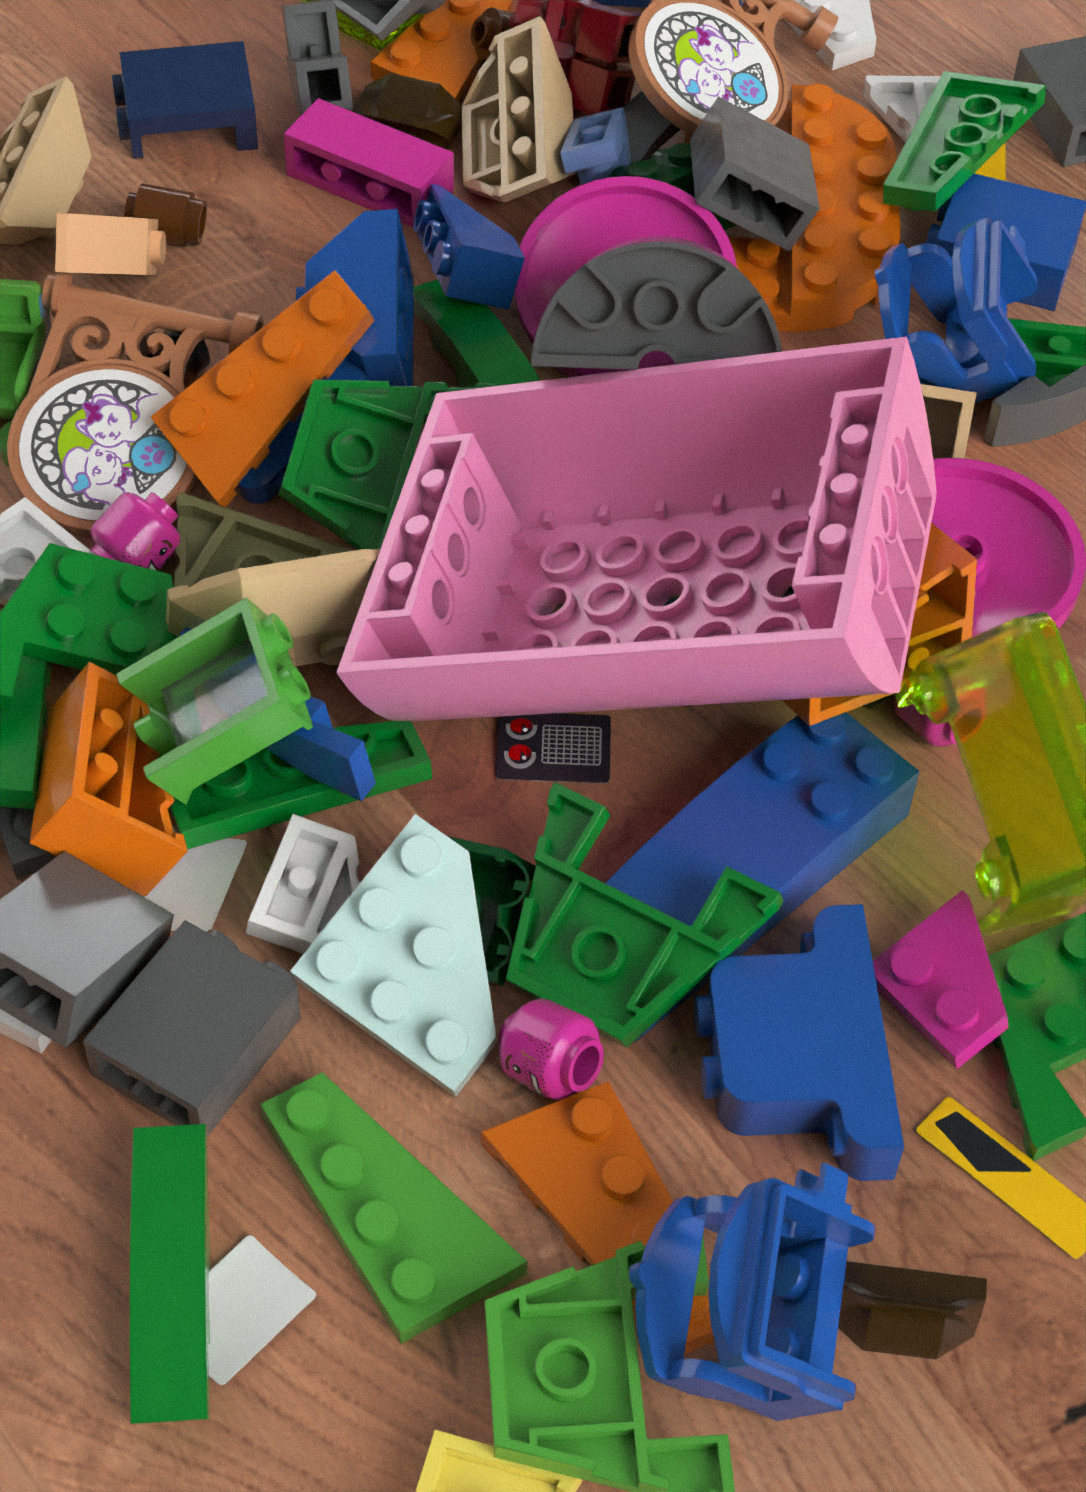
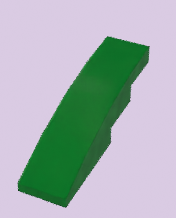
M438 279L414 286V314L429 326L433 348L454 366L457 387L473 388L475 383H490L501 386L541 381L527 357L487 305L445 296Z
M206 1124L133 1128L130 1217V1424L133 1425L210 1420L208 1271L211 1269Z

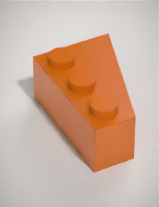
M932 522L900 691L970 664L977 558ZM892 694L782 701L808 726H811Z
M89 662L49 710L30 844L54 856H58L65 851L136 893L147 896L188 852L184 834L174 833L168 808L174 803V797L148 780L144 773L143 767L156 760L160 755L139 738L134 727L135 721L150 713L148 705L121 686L116 675Z

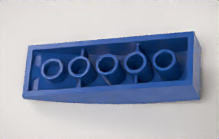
M847 712L808 726L797 715L735 763L686 805L605 884L689 926L694 923L726 866L780 892L784 902L779 910L727 957L740 956L909 815L920 771ZM711 972L708 975H706L698 984H696L687 994H685L676 1004H674L665 1014H663L654 1024H652L644 1033H642L635 1041L637 1042L653 1027H655L670 1013H672L676 1008H678L682 1003H684L688 998H690L694 993H696L700 988H702L706 983H708L710 981Z

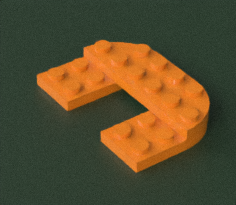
M792 84L790 100H787L786 109L775 127L809 144L820 209L790 251L764 238L729 236L728 238L733 248L737 269L744 274L764 299L776 323L777 330L805 332L828 329L853 320L854 310L868 302L874 306L879 302L875 270L880 268L884 254L892 246L900 242V206L883 204V184L897 160L894 141L883 123L865 107L845 96L834 93L826 85L812 84L806 86ZM686 132L685 143H690L692 136Z

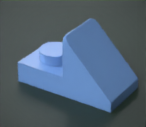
M623 107L573 119L560 155L566 174L577 171L581 185L607 178L618 166H628L632 163L627 120Z

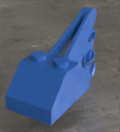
M398 209L363 211L306 262L305 286L296 288V301L335 270L366 306L375 320L359 341L351 348L352 350L329 379L322 378V380L389 381L390 386H414V274ZM303 411L294 423L287 422L268 446L271 452L256 470L251 468L237 485L245 500L251 503H264L272 499L280 491Z

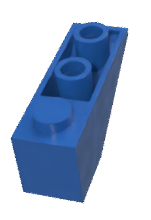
M431 184L427 201L420 200L418 203L413 226L414 232L417 233L422 243L423 252L427 254L432 265V271L436 274L445 296L509 310L525 260L515 238L440 185Z

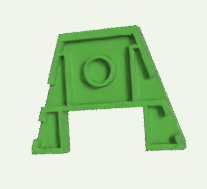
M702 1238L694 1296L707 1295L709 1278L704 1238ZM641 1241L617 1249L615 1257L578 1271L573 1266L485 1300L495 1458L630 1492H735L728 1434L648 1439L646 1437L632 1300H636V1289L629 1278L630 1267L642 1261L646 1245L643 1246Z

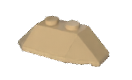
M540 16L494 36L488 49L491 55L479 69L462 105L463 187L469 193L505 203L576 174V171L566 174L560 155L573 121L572 92L547 26Z
M67 76L28 93L20 105L21 112L19 116L6 128L0 138V244L21 245L41 236L44 238L54 236L56 234V214L67 213L74 196L83 187L84 181L82 178L92 157L74 85Z
M361 549L240 568L202 579L191 587L181 585L167 589L166 624L168 631L180 637L179 634L185 627L193 629L244 598H248L265 614L275 613L284 622L293 640V647L288 652L294 666L323 662L327 665H339L380 549Z

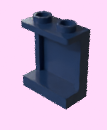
M244 41L119 52L122 74L112 75L116 107H126L116 108L120 140H131L133 159L143 158L141 137L144 135L233 126L238 151L258 149L255 105Z

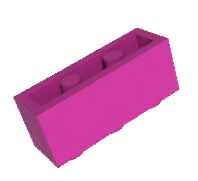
M318 98L284 133L286 173L288 176L372 211L398 209L401 223L414 227V216L420 200L427 201L431 184L440 185L451 194H454V152Z

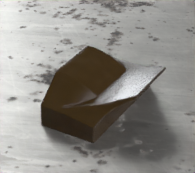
M393 73L366 85L352 110L354 113L446 150H449L462 127V105L441 84Z
M846 1261L838 1328L864 1351L937 1360L974 1337L986 1302L987 1279Z

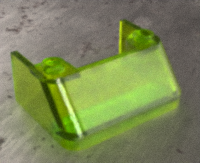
M1041 611L1013 618L921 660L901 687L900 693L895 695L899 708L914 704L920 714H927L933 723L942 724L949 722L991 840L983 849L981 861L975 865V879L979 892L985 901H991L993 905L977 921L982 936L1075 912L1086 902V703L1058 628L1051 616Z

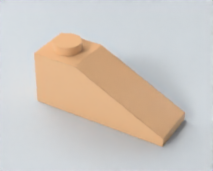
M71 213L56 214L55 272L156 275L157 264H164L166 235L164 231H158V219Z

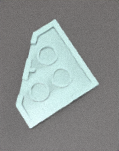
M415 814L298 960L290 973L295 981L456 1098L497 1044L469 851Z

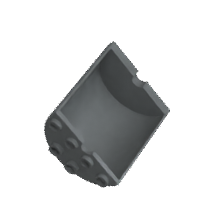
M650 236L631 239L602 251L569 277L549 302L541 318L533 344L531 366L638 369L642 357L652 351L665 352L673 359L675 364L782 352L776 323L764 299L744 274L729 260L714 250L690 240L677 237Z

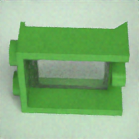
M244 598L117 673L119 684L145 702L150 710L149 714L134 722L139 738L162 755L143 767L146 778L185 805L188 803L192 790L301 727L307 730L313 728L305 703L311 697L310 690L302 674L292 664L288 650L293 647V640L288 628L275 613L267 615L248 598Z

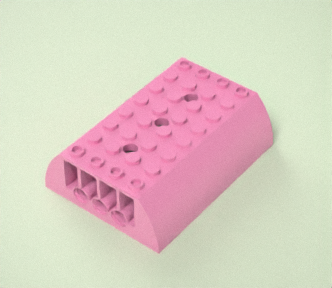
M907 337L436 393L336 673L349 691L374 713L389 720L412 722L900 693L937 495L926 409ZM792 586L794 594L787 597H781L788 591L789 587ZM672 595H680L673 603L663 606ZM558 604H564L558 611L550 614Z

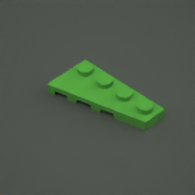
M323 1072L260 1104L263 1120L400 1344L527 1274L528 1261Z

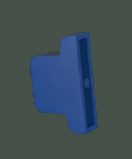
M863 904L829 906L820 911L816 916L812 933L801 934L800 953L731 956L719 961L714 966L711 972L708 996H695L696 1036L697 1038L708 1037L710 1056L702 1057L703 1096L704 1099L715 1098L717 1115L721 1124L734 1134L756 1136L823 1133L827 1135L831 1156H835L838 1166L849 1177L859 1181L894 1180L904 1150V1142Z

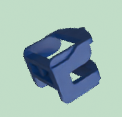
M989 217L963 226L957 233L952 258L943 247L930 243L919 244L908 249L904 243L892 246L884 254L880 268L875 270V278L878 284L880 314L885 339L907 337L920 384L975 392V403L1001 395L1028 377L1035 375V359L1007 318V304L1027 298L1037 289V276L1029 265V259L1025 254V242L1014 225L1010 227L1011 232L1009 233L1002 220L992 222ZM911 284L934 318L946 324L945 341L939 335L928 331L908 334Z
M822 1162L819 1177L799 1169L795 1179V1186L776 1178H769L747 1185L738 1198L726 1195H711L696 1199L691 1196H685L675 1199L656 1223L644 1249L642 1261L633 1264L629 1270L630 1281L636 1289L637 1336L645 1371L649 1378L687 1394L732 1403L776 1421L843 1410L844 1402L854 1400L856 1385L848 1379L833 1374L832 1371L848 1248L873 1241L875 1226L870 1221L852 1214V1205L845 1203L848 1185V1174ZM704 1228L718 1233L710 1263L708 1295L711 1327L720 1364L702 1359H684Z

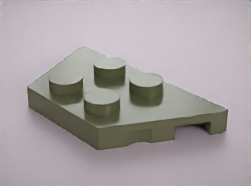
M182 492L177 497V514L179 515L177 531L180 535V543L175 548L177 569L175 570L174 587L181 585L191 587L202 579L240 568L352 551Z

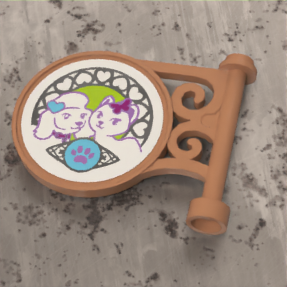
M651 0L648 7L636 21L630 34V64L636 81L651 104L667 120L691 136L718 96L775 126L782 117L788 100L786 74L774 47V29L777 21L785 19L802 30L799 41L815 52H818L830 37L839 17L822 5L813 13L794 0H746L742 6H740L739 0Z
M59 272L58 275L49 274L43 285L41 303L43 308L51 309V313L55 318L28 395L16 411L8 434L7 456L9 467L21 497H26L68 533L92 538L90 534L92 525L122 493H134L145 500L153 492L175 511L177 509L178 495L181 492L189 495L198 477L154 423L151 416L185 390L184 376L186 365L194 348L201 340L207 338L229 343L230 354L263 328V316L239 310L232 321L72 285L71 273ZM83 324H94L108 332L109 342L102 349L90 350L85 347L89 342L97 345L102 344L103 337L101 331L94 326H84L76 330L72 336L71 347L79 363L55 372L64 343L73 329ZM162 328L182 333L175 345L169 335L164 333L150 335L147 339L149 353L154 355L158 350H162L159 356L149 358L142 356L139 352L140 342L151 330ZM124 350L126 352L127 360L119 359L120 356L123 354ZM170 369V378L162 372Z

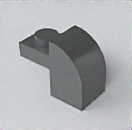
M335 0L281 5L288 52L286 57L298 113L302 115L318 98L344 109L352 110L353 102L347 56L341 53Z

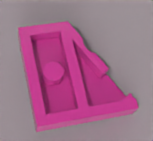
M963 890L873 960L877 990L956 1069L1009 1028L1007 1013L969 895Z

